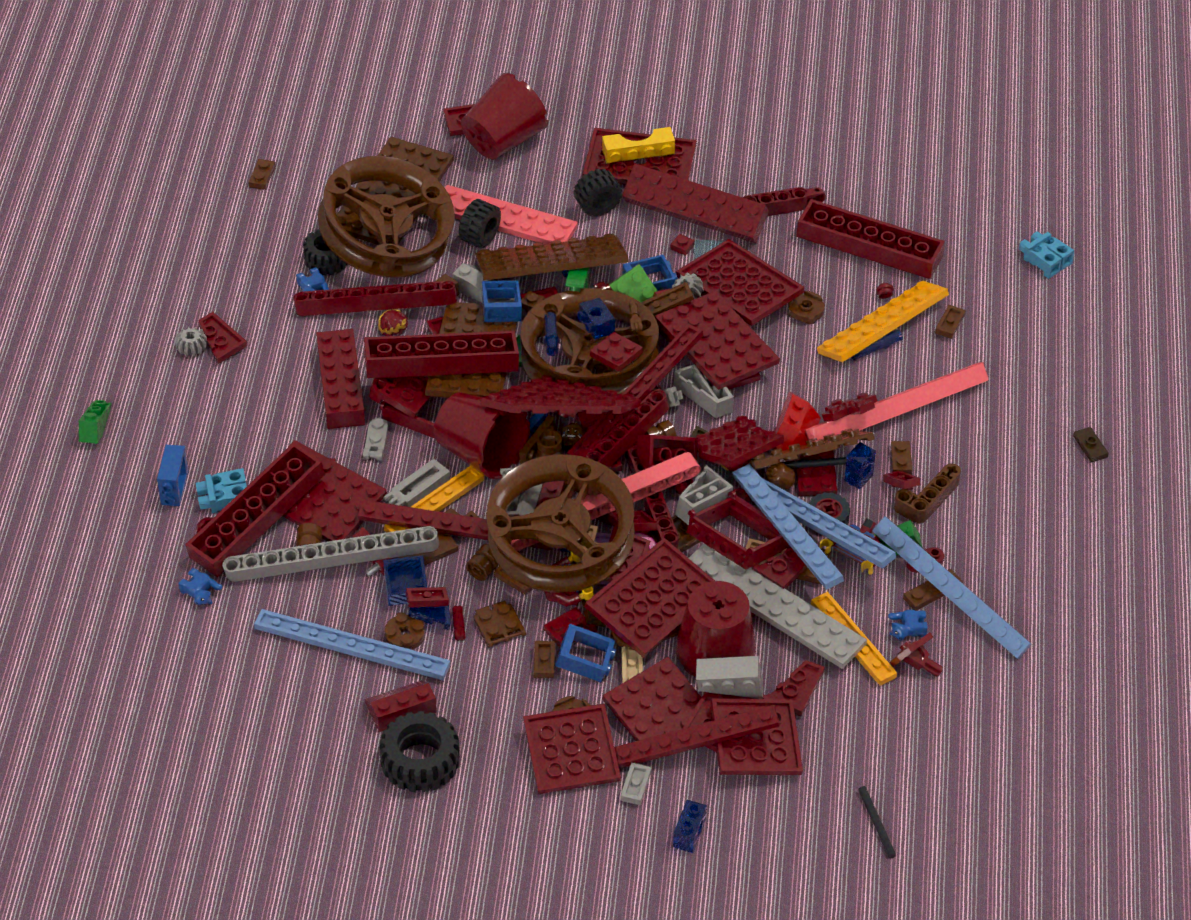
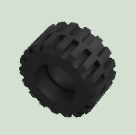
M596 169L595 171H589L588 174H584L577 181L578 184L575 185V190L573 191L574 197L584 213H587L589 216L593 215V217L609 213L610 210L619 204L622 198L621 186L610 171H606V169Z
M481 199L473 200L465 209L460 220L459 237L461 240L479 248H485L489 245L499 229L501 221L500 208Z
M319 229L306 236L303 242L304 262L309 270L317 267L322 275H334L335 272L339 273L341 269L344 270L348 264L335 255L327 246Z

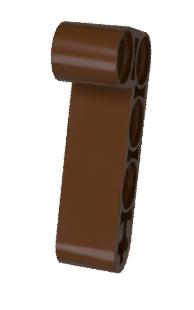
M953 463L945 465L918 495L907 489H899L895 493V512L914 523H924L958 487L961 473L960 467Z

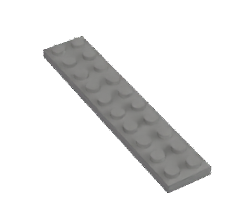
M706 544L700 546L689 557L692 562L715 581L729 582L741 588L748 597L752 613L841 669L867 643V639L790 591L776 585L752 570V568L743 569Z

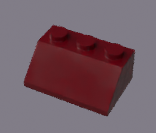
M637 435V456L644 469L687 452L691 453L697 461V441L695 437Z
M422 680L364 699L378 732L387 730L386 726L390 722H395V719L399 716H406V713L412 712L416 714L418 711H424V714H429V712L437 713L436 697L429 683Z

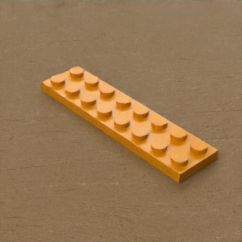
M926 281L918 282L914 287L905 290L903 294L891 299L884 306L878 307L876 311L864 316L857 323L851 324L849 328L838 332L833 338L824 341L822 345L817 347L818 354L844 362L948 296V288Z

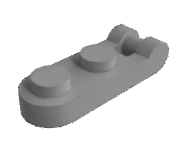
M376 418L369 423L365 448L363 450V460L373 458L377 461H383L388 434V423L386 420Z

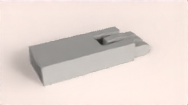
M433 458L394 486L391 492L383 497V501L388 504L411 507L449 481L450 471Z

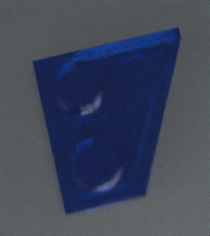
M449 604L448 606L408 607L409 617L423 620L431 625L437 622L444 625L443 629L450 630Z

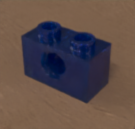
M600 297L579 303L578 319L584 323L587 332L591 333L594 339L605 337L615 332V318Z
M859 442L847 455L844 481L851 486L861 489L873 476L876 450Z
M686 800L674 831V848L691 853L694 852L706 821L707 805Z

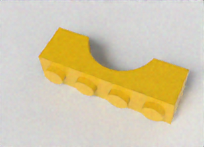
M671 127L653 129L651 136L641 141H631L625 139L620 134L602 136V150L606 163L675 154V139Z

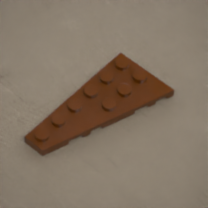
M852 428L841 431V434L835 435L832 433L824 435V439L817 440L815 438L807 440L805 445L800 446L797 443L789 445V449L782 451V448L772 450L770 455L759 454L753 457L752 460H749L748 464L757 469L780 463L782 459L783 461L798 459L799 454L801 456H810L838 449L840 445L858 444L857 440L871 441L875 440L873 432H862L859 429L852 430Z

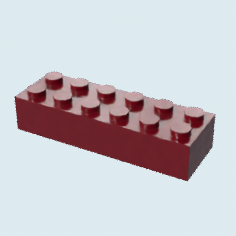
M344 329L316 332L327 429L365 425L354 330Z

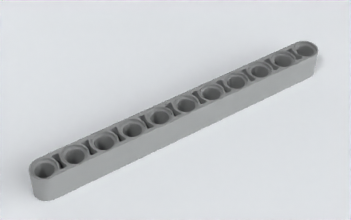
M426 526L231 556L224 560L223 568L227 579L237 582L432 552L439 547V539L436 529Z

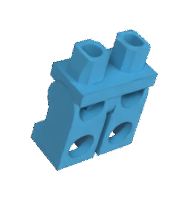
M1037 231L1031 236V243L1025 239L1020 242L1019 250L1024 253V260L1043 270L1044 276L1048 279L1059 273L1060 270L1062 271L1073 264L1074 250L1057 238L1051 237L1049 232L1042 235Z
M244 469L217 473L212 476L208 474L205 475L206 481L197 482V494H208L198 497L200 510L211 508L212 513H218V511H221L247 487Z

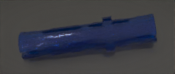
M548 312V315L545 314L544 316L546 332L544 343L546 344V353L549 356H555V354H558L559 343L556 314Z
M897 329L883 336L851 358L855 361L882 348L887 349L891 344L902 341L901 331Z

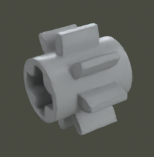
M676 386L663 389L669 407L680 405L679 400L683 399L681 390L677 391Z

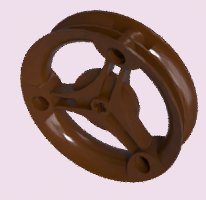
M387 156L361 157L346 162L337 168L327 180L323 199L318 210L320 233L327 246L335 255L360 271L391 278L413 276L435 265L445 252L448 237L451 234L455 220L452 200L443 185L433 175L413 163ZM365 181H383L402 186L416 195L402 198L387 194L371 195L351 185ZM343 205L358 214L362 225L376 236L379 245L372 248L352 237L340 224L336 208ZM425 214L431 219L436 220L437 228L435 235L427 245L414 251H409L398 245V238L404 236L411 229L413 218ZM386 238L391 239V244H386Z
M582 288L580 292L564 291L557 293L536 304L525 316L521 325L520 333L523 346L521 362L530 380L539 379L543 375H549L553 377V380L566 379L569 380V383H584L586 387L597 386L603 391L614 390L617 391V394H621L659 355L657 348L659 328L654 315L638 300L612 290ZM635 301L638 305L637 310L643 330L631 331V327L606 328L594 324L585 325L570 318L602 316L619 320L630 326L631 312L629 303ZM613 332L643 347V353L620 372L614 370L606 373L592 374L590 371L596 364L601 363L590 357V350ZM551 334L558 336L562 340V351L567 358L572 360L571 364L554 367L547 363L536 349L538 337Z
M559 454L542 456L524 462L502 477L493 489L487 504L488 542L493 558L499 567L512 579L536 590L563 593L595 586L608 579L620 569L628 558L633 546L634 505L629 489L615 472L589 458ZM567 481L568 487L558 498L544 501L534 512L509 517L506 511L511 503L526 490L548 482ZM576 491V492H578L579 494H578V496L576 497V499L573 500V499H571V498H572L574 492ZM602 493L609 499L616 510L618 528L611 542L596 544L588 534L591 525L590 515L585 506H583L587 495ZM517 539H537L548 547L568 549L578 556L582 562L565 566L537 563L518 553L511 546V542ZM581 542L587 548V550H585L579 543Z

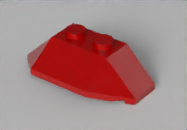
M790 391L775 428L777 434L784 435V443L772 448L774 450L782 448V451L789 449V445L797 443L800 446L805 445L806 441L809 440L805 430L818 425L821 419L807 400Z

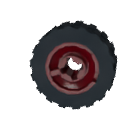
M825 492L817 494L809 501L808 504L848 525L850 518L849 503L841 495Z

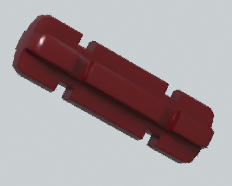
M461 605L453 606L455 640L463 641L466 638L463 607Z

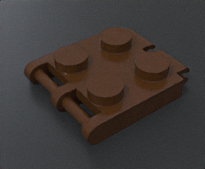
M504 600L492 604V610H490L489 606L475 610L474 622L488 648L502 641H505V643L509 642V639L520 635L522 637L526 636V631L511 603L507 604Z

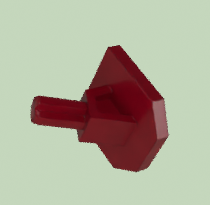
M930 632L920 640H915L912 643L909 640L899 647L901 651L890 661L893 667L904 661L915 669L920 670L923 668L936 677L943 670L941 665L928 658L929 653L923 646L933 638Z

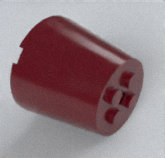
M503 73L462 118L461 127L470 144L481 155L494 160L546 129L548 126V120L545 118L547 111L538 95L523 80L519 82L513 74Z
M464 392L451 395L441 406L435 420L434 436L437 443L490 479L502 478L500 469L510 468L513 463L517 464L519 462V451L529 439L530 422L526 419L527 412L510 413L481 406V398L483 397Z
M725 581L706 582L695 588L689 596L676 640L675 651L677 659L684 666V670L690 675L696 677L697 659L756 656V642L749 600L744 591L732 583Z

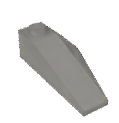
M462 263L452 274V278L458 282L459 292L481 303L482 281H497L496 279L483 280L478 267ZM514 298L488 299V303L514 302Z

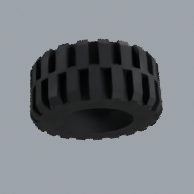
M418 711L416 714L410 712L406 713L404 717H397L395 722H390L386 726L387 730L383 731L379 744L380 760L383 773L387 778L389 777V781L392 784H398V788L403 790L407 788L410 792H416V790L428 792V789L436 790L440 788L441 784L445 785L450 781L449 777H454L456 769L459 768L460 764L459 736L457 731L454 730V726L450 722L447 723L445 718L442 716L436 717V714L431 712L429 714H424V711ZM419 744L429 745L437 750L434 755L425 759H412L403 754V751L407 748Z

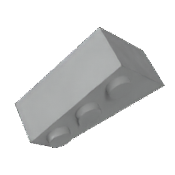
M695 364L674 371V387L676 386V389L681 390L684 395L713 417L718 418L733 412L734 397L728 388L724 387L718 390Z
M706 465L703 472L695 478L692 485L690 484L679 496L675 515L688 524L690 516L687 513L689 510L693 509L697 513L730 498L728 492L733 491V486Z
M514 468L500 469L502 477ZM542 484L520 494L506 511L509 517L534 512Z
M758 656L697 659L696 682L699 691L763 699V676Z

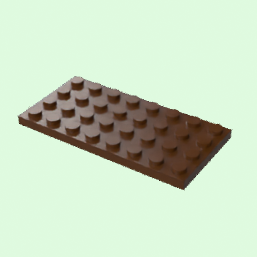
M390 137L377 155L394 157L413 163L433 175L439 182L454 161V155L395 137ZM383 181L360 182L355 187L371 195L387 194L397 198L416 195L402 186ZM342 206L337 213L342 227L354 238L379 245L376 236L362 225L359 215L349 208ZM403 236L398 238V244L403 238ZM386 238V244H391V239Z
M605 234L604 237L588 236L586 239L581 240L571 238L565 242L554 240L549 244L537 242L533 246L516 245L515 248L509 249L507 247H499L493 251L482 249L475 253L476 262L483 280L628 262V255L619 238L614 234Z
M457 301L452 305H446L439 334L515 331L516 334L518 322H484L482 304L461 303ZM507 372L429 376L425 396L449 398L455 393L464 392L479 397H486L490 393H498L501 389H504Z

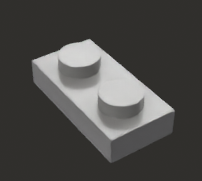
M631 762L620 795V801L641 805L652 767Z

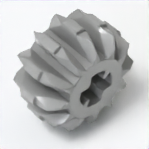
M687 272L685 276L680 275V279H675V284L672 285V288L687 282L694 299L701 297V293L704 292L703 282L694 273L689 274Z
M188 327L187 330L181 329V332L177 333L175 345L180 354H185L186 357L189 355L195 357V354L201 355L202 351L206 350L207 337L202 329L198 330L196 327L190 329Z

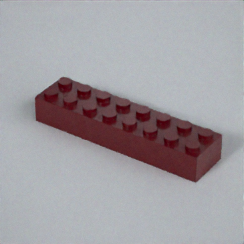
M635 163L622 194V197L628 203L756 244L769 212L765 204Z
M813 199L809 201L797 224L796 237L928 279L932 278L944 253V240Z
M515 331L364 337V359L367 378L378 379L494 372L509 373L518 371L519 351Z
M293 442L185 544L189 558L218 578L224 572L223 562L226 558L242 555L325 476L322 461Z

